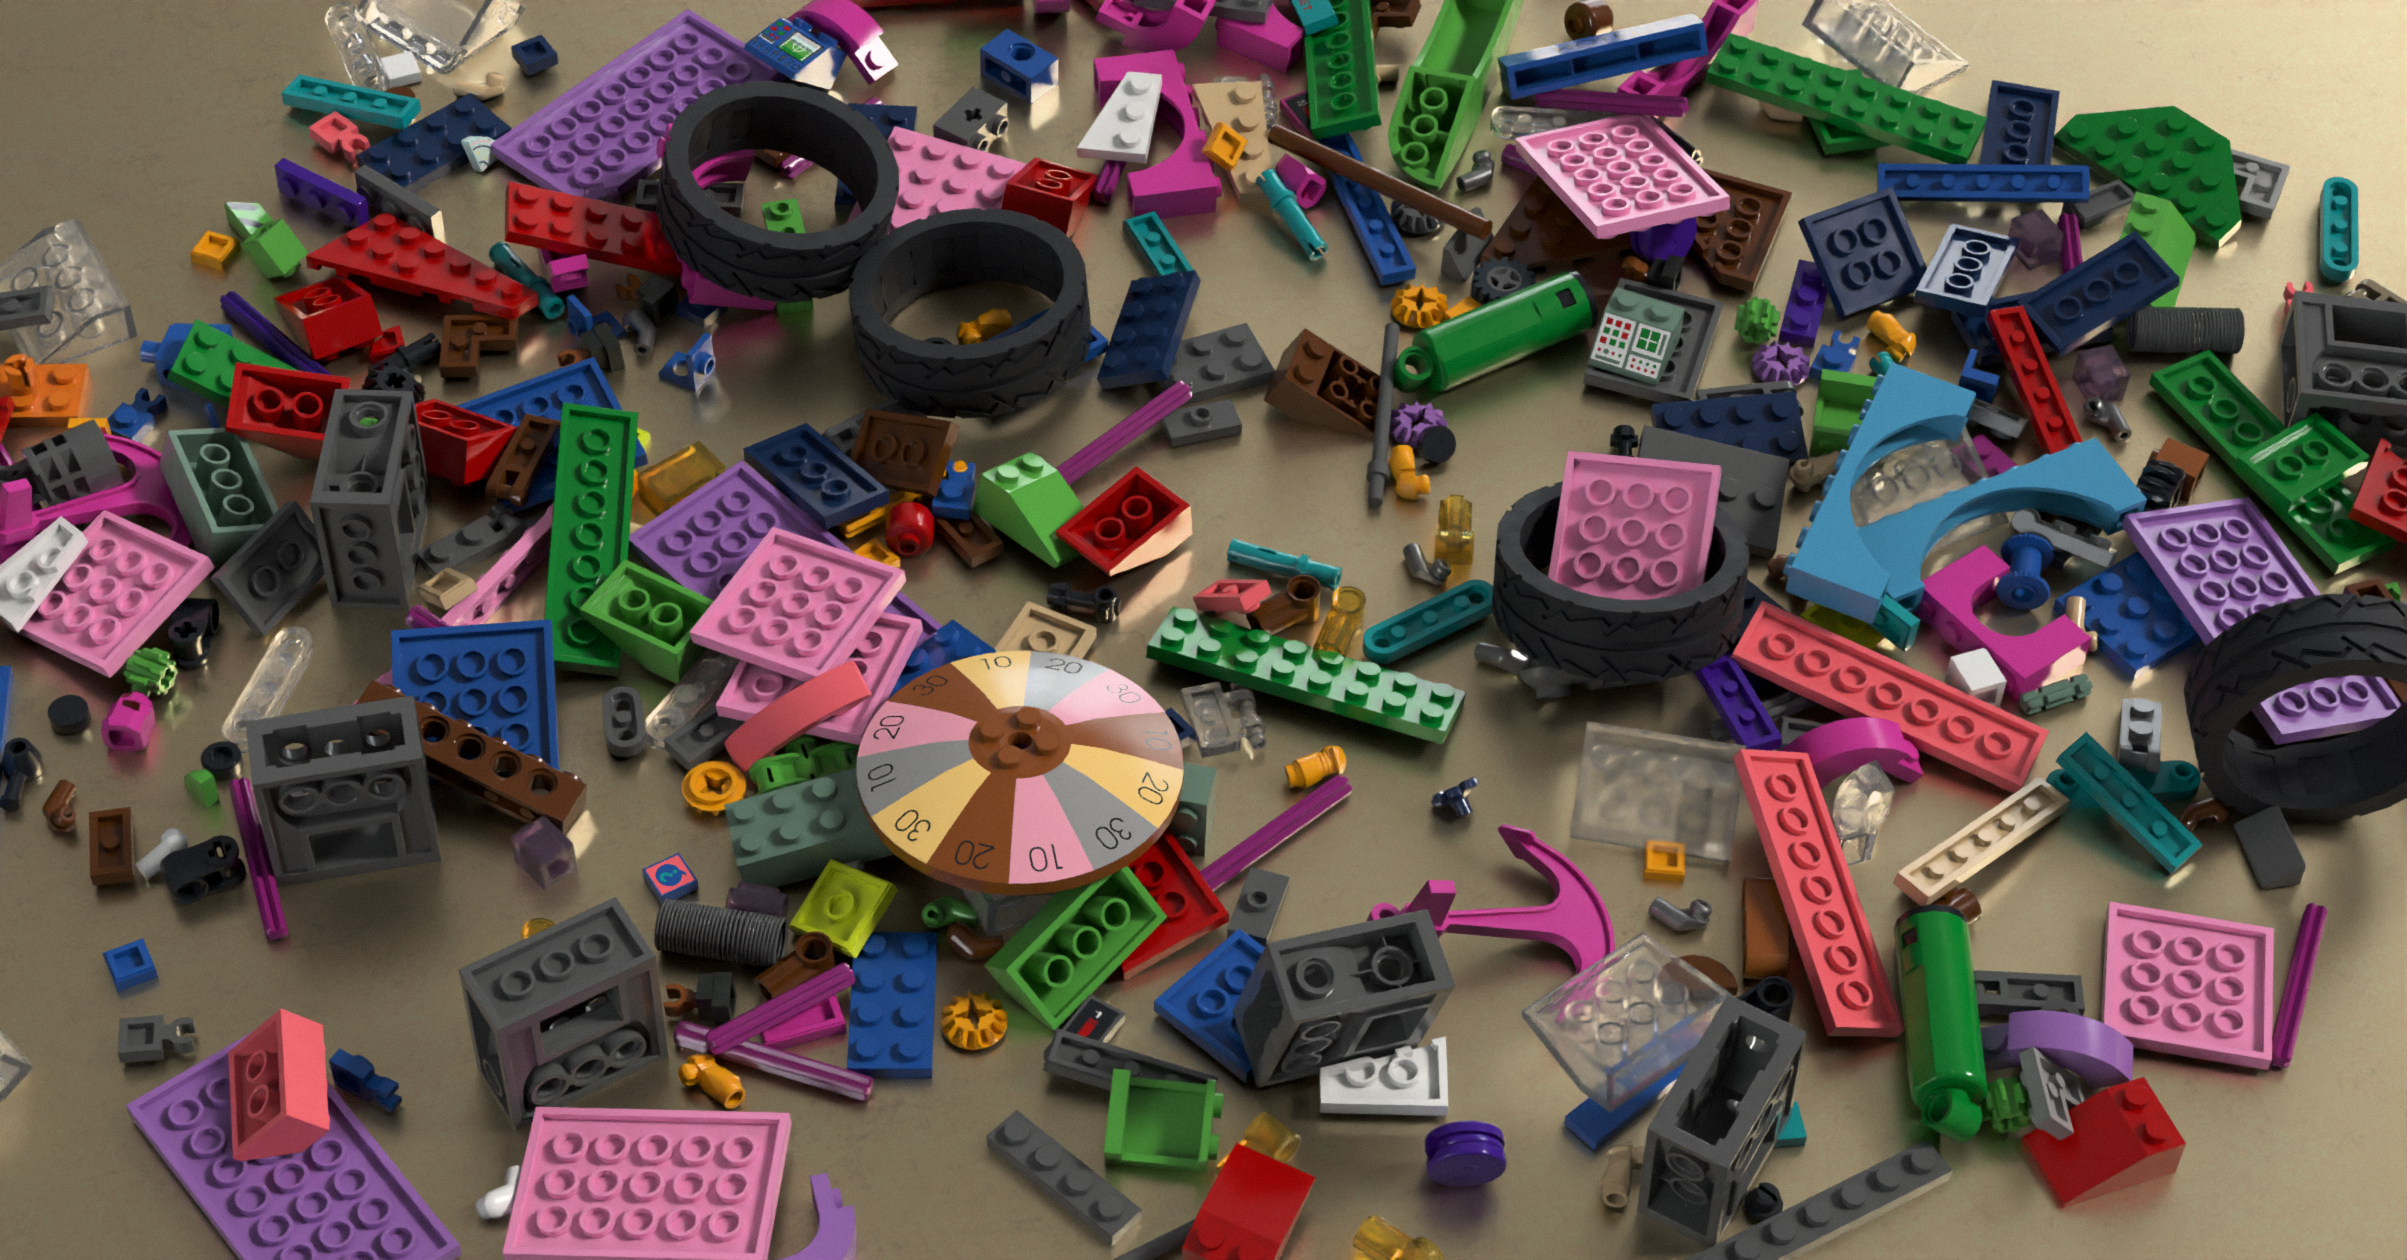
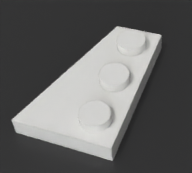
M1128 71L1078 145L1077 156L1146 163L1162 88V75Z
M62 516L0 565V619L17 633L23 628L88 544L84 534Z
M1446 1036L1433 1039L1431 1045L1412 1049L1409 1045L1395 1049V1054L1376 1059L1366 1056L1320 1068V1113L1447 1116Z

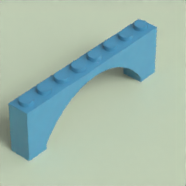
M1891 362L1885 376L1881 374L1877 376L1871 395L1875 397L1873 400L1866 399L1859 416V420H1862L1861 425H1853L1847 440V445L1850 448L1849 450L1841 449L1834 470L1838 472L1836 476L1829 474L1822 490V496H1825L1823 502L1816 500L1809 517L1812 525L1810 528L1803 526L1796 543V548H1799L1797 554L1792 552L1789 554L1783 570V574L1788 576L1785 592L1873 624L1885 598L1892 573L1882 570L1862 542L1851 512L1850 492L1857 480L1871 466L1896 451L1930 441L1950 439L1958 442L1970 417L1976 392Z
M2095 437L2082 443H2073L2066 449L2051 455H2042L2035 461L2020 467L2013 466L2004 473L1994 477L1982 478L1973 485L1960 490L1948 491L1939 498L1926 503H1917L1908 510L1895 515H1886L1874 523L1863 527H1856L1868 552L1882 570L1892 573L1886 594L1907 611L1913 613L1918 611L1925 585L1920 580L1921 566L1925 558L1946 534L1962 524L1990 514L2016 512L2025 508H2034L2038 512L2061 515L2083 521L2101 528L2107 535H2111L2124 530L2121 524L2126 514L2143 512L2147 499Z

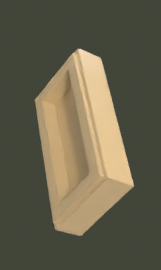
M445 568L417 588L425 601L444 610H448L479 589L472 577L451 568Z

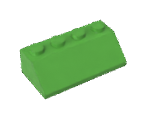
M2135 192L2120 240L2137 231L2180 277L2178 287L2146 305L2150 307H2175L2197 235L2171 201Z
M1126 866L1098 881L1077 888L1058 891L984 966L1008 996L1050 1030L1055 1031L1167 918V915L1131 869Z

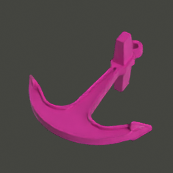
M103 433L116 462L124 465L132 472L134 476L132 480L111 489L37 511H32V486L26 478L2 483L0 490V565L30 542V539H33L39 531L46 529L59 517L62 516L72 525L93 522L103 510L119 517L131 514L157 516L166 521L171 527L170 540L192 549L195 546L159 466L162 453L142 443Z
M1501 824L1498 832L1517 859H1523L1548 880L1555 896L1553 903L1534 907L1449 911L1456 896L1453 880H1427L1411 903H1406L1401 911L1389 903H1378L1373 907L1367 922L1428 909L1438 939L1444 933L1546 941L1561 947L1574 961L1576 979L1562 999L1557 1017L1553 1022L1556 1026L1580 1012L1597 995L1606 981L1613 964L1615 940L1612 922L1607 908L1593 884L1568 858L1537 839L1533 831L1507 824Z

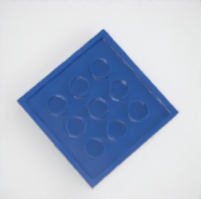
M594 357L457 405V407L516 427L519 426L525 413L560 421L563 402L622 410ZM638 437L636 438L634 469L648 464L646 452ZM558 440L530 489L527 504L524 507L512 505L510 500L501 499L500 502H503L504 506L511 508L513 513L554 498ZM508 480L506 484L513 486L515 481Z
M551 619L391 630L393 686L400 689L405 696L414 695L415 701L419 703L428 702L435 706L440 713L454 720H465L475 730L489 737L496 736L502 738L509 743L511 748L526 755L534 754L543 759L548 766L560 771L553 627ZM429 737L425 740L429 742H438L442 739L438 737ZM465 754L461 756V758L466 760L476 759L477 756L473 754ZM506 771L497 773L498 776L505 778L513 775ZM429 776L430 784H444Z

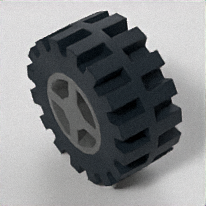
M1496 257L1490 258L1489 263L1483 261L1480 263V268L1476 267L1474 270L1471 297L1481 305H1485L1536 284L1535 274L1533 270L1529 271V266L1525 263L1519 265L1520 260L1513 259L1511 262L1508 261V257H1502L1501 261H1497Z

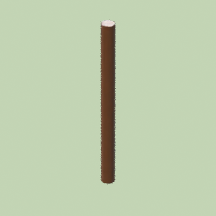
M1275 124L1268 134L1269 143L1480 240L1487 239L1493 227L1491 220L1282 125Z

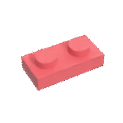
M1219 579L1193 596V600L1198 611H1215L1216 614L1238 611L1239 614H1247L1260 607L1259 602L1272 594L1267 580Z

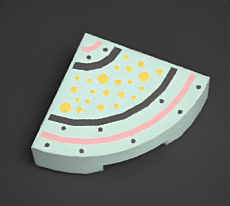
M469 136L461 140L474 171L482 172L497 160L491 147L495 140L483 136Z

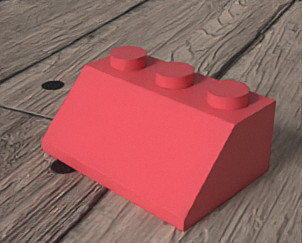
M280 1009L228 1052L233 1159L245 1161L300 1153L329 1131L330 1117L328 1114V1082L326 1080V1048L324 1045L323 1024Z

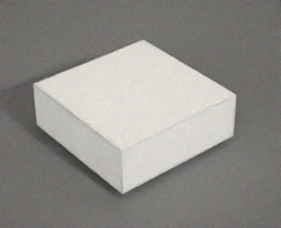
M412 51L378 59L380 70L389 89L422 81L421 71Z

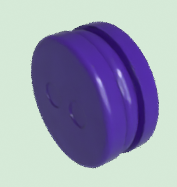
M1696 217L1684 219L1678 224L1666 223L1653 226L1649 230L1642 232L1631 231V246L1637 255L1651 262H1654L1655 258L1667 260L1670 254L1684 257L1695 240L1697 231Z
M1481 1121L1452 1122L1435 1128L1425 1138L1427 1174L1437 1183L1447 1186L1481 1185L1497 1179L1506 1170L1507 1163L1504 1153L1505 1142L1503 1132L1490 1123Z

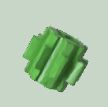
M1753 297L1751 301L1746 300L1744 305L1738 306L1734 329L1739 331V336H1743L1745 342L1760 345L1765 340L1769 341L1771 336H1776L1780 312L1776 311L1775 305L1770 304V300Z
M146 647L141 650H135L134 654L128 658L127 666L124 670V675L127 677L125 681L133 684L131 691L144 694L146 697H149L150 694L156 697L160 694H167L170 687H173L175 677L178 674V669L175 667L176 663L169 660L170 653L155 647L152 650Z
M2001 1077L1997 1078V1081L1987 1084L1988 1093L1985 1101L1980 1105L1984 1121L1991 1120L1993 1128H1998L2001 1133L2018 1132L2019 1129L2030 1125L2029 1108L2032 1105L2027 1090H2024L2022 1081L2018 1082L2015 1077L2004 1079Z

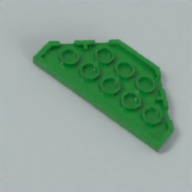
M2176 106L2076 114L2054 135V145L2085 165H2089L2090 168L2113 182L2120 179L2134 194L2139 192L2171 201L2196 235L2217 249L2241 227V213L2230 140Z

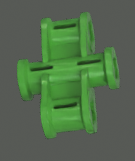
M802 734L783 747L784 754L765 757L754 762L749 768V775L752 782L757 785L759 791L757 795L856 768L860 745L839 741L819 746L815 736ZM801 745L805 746V752L802 751ZM846 751L849 753L848 758L845 755ZM767 769L771 770V775L769 776L767 773Z

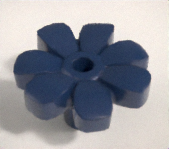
M1471 777L1460 782L1458 786L1436 793L1432 796L1433 800L1431 802L1434 807L1442 804H1452L1458 818H1461L1473 812L1466 797L1469 796L1473 788L1479 785L1476 777Z

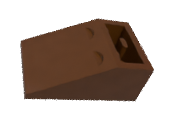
M1304 328L1283 351L1264 401L1294 420L1374 438L1380 376Z

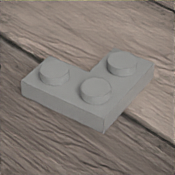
M2231 149L2236 185L2244 187L2239 199L2240 211L2271 219L2287 179L2290 166Z
M2034 1047L2019 1053L2023 1069L2020 1073V1078L2029 1093L2032 1105L2029 1108V1114L2035 1126L2040 1130L2044 1129L2058 1140L2074 1134L2068 1110L2084 1101L2079 1079Z

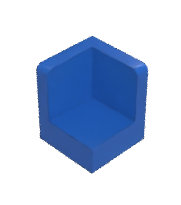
M1971 348L1958 386L1976 392L1975 398L1993 404L2001 378L1998 375L1974 369L1978 350Z

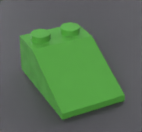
M1028 452L980 475L972 508L974 513L1054 568L1082 556L1056 536V530L1084 509L1056 468L1045 462L1042 457Z
M625 559L579 608L580 615L645 669L678 685H681L711 650L692 643L689 632L714 601Z

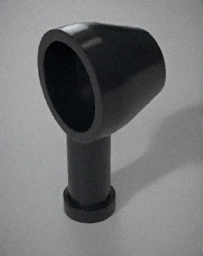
M14 738L7 742L4 748L2 769L5 777L8 779L4 795L1 796L0 807L6 811L13 812L19 810L24 784L35 780L44 770V761L41 753L25 738Z

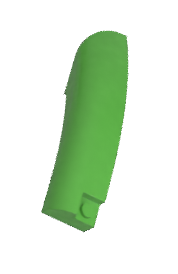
M1444 0L1419 56L1413 66H1409L1389 125L1388 141L1393 160L1398 168L1412 181L1429 189L1439 191L1452 172L1476 127L1499 73L1497 58L1506 55L1524 0Z

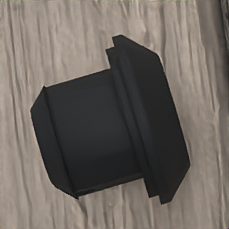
M1763 1182L1758 1184V1187L1749 1191L1745 1197L1744 1205L1747 1212L1758 1220L1764 1221L1783 1210L1780 1192L1771 1183Z

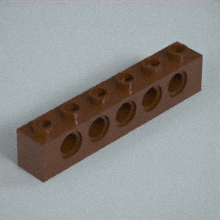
M372 680L356 704L405 697V695L393 685H383ZM415 701L429 776L561 841L564 839L586 803L587 784L583 783L577 775L571 772H561L548 766L543 759L534 754L526 755L511 748L509 743L502 738L496 736L489 737L475 730L465 720H454L440 713L435 706L428 702L419 703ZM375 730L368 735L380 736L386 734L387 731ZM429 737H438L442 740L438 742H429L425 739ZM465 754H473L477 756V758L473 760H466L461 758V756ZM506 771L513 775L505 778L498 776L497 773ZM536 789H544L547 790L549 793L545 795H537L532 791Z

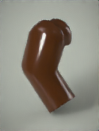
M67 780L58 781L42 808V813L52 829L59 832L72 830L77 820L76 811H71L68 806L77 788Z
M2211 796L2187 804L2177 817V820L2192 833L2199 821L2208 818L2212 824L2222 823L2228 817L2229 810L2223 805L2222 801Z
M961 921L953 922L947 929V942L967 960L991 958L1004 946L1002 935L981 938L972 928Z

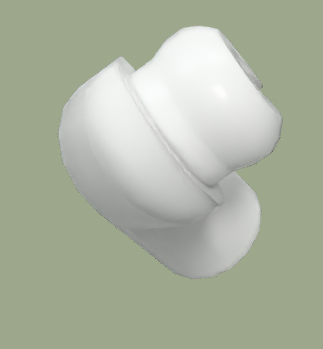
M176 828L166 830L161 836V843L135 863L136 867L147 879H150L160 871V863L163 858L174 851L188 848L189 841L187 836Z
M510 1166L506 1172L504 1186L489 1191L485 1196H481L477 1200L476 1211L481 1218L498 1219L512 1213L522 1166Z

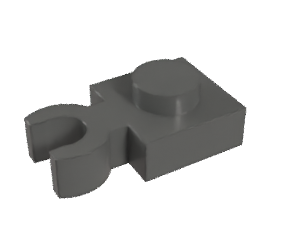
M163 1015L120 1018L118 1039L120 1063L163 1060L164 1049H173L175 1052L182 1054L195 1051L192 1037H180L186 1033L196 1032L193 1019L183 1017L166 1025Z

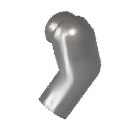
M637 308L630 309L628 313L623 315L622 325L623 327L629 325L627 327L629 332H637V338L633 347L634 352L639 356H648L653 348L657 327L643 310Z

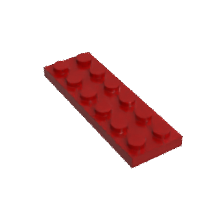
M509 181L505 191L504 241L573 256L586 254L588 259L682 278V262L677 260L675 251L665 239L655 212Z

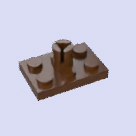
M867 408L849 458L887 489L936 497L960 427L952 421Z

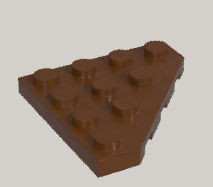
M1702 168L1730 196V209L1716 212L1715 215L1709 217H1696L1697 231L1692 248L1718 283L1753 292L1790 205L1792 192Z
M1537 175L1481 255V263L1483 261L1489 263L1490 258L1496 257L1497 261H1501L1502 257H1508V261L1512 262L1513 259L1520 260L1519 265L1525 263L1529 266V269L1544 266L1545 270L1571 266L1573 265V260L1590 257L1592 261L1616 257L1619 256L1620 251L1632 249L1630 232L1618 234L1612 239H1597L1542 178Z

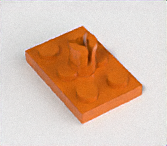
M16 354L9 357L5 361V365H0V398L10 395L15 404L7 428L68 427L69 418H82L90 377L88 364H35L31 356L27 358L26 354Z

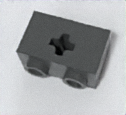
M972 87L933 124V135L938 139L986 152L987 148L998 137L1003 136L1008 128L1007 102Z

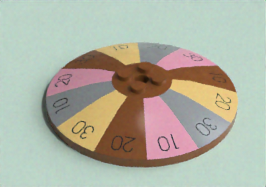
M1005 651L971 656L950 662L917 677L899 689L877 711L865 730L857 755L856 777L859 801L870 827L881 842L909 866L934 879L967 890L1001 895H1035L1073 889L1098 881L1126 867L1143 855L1168 828L1177 811L1182 795L1184 765L1180 739L1166 712L1155 699L1128 678L1109 668L1073 656L1039 651ZM1026 744L1029 747L1025 749H1019L1018 747L1013 745Z

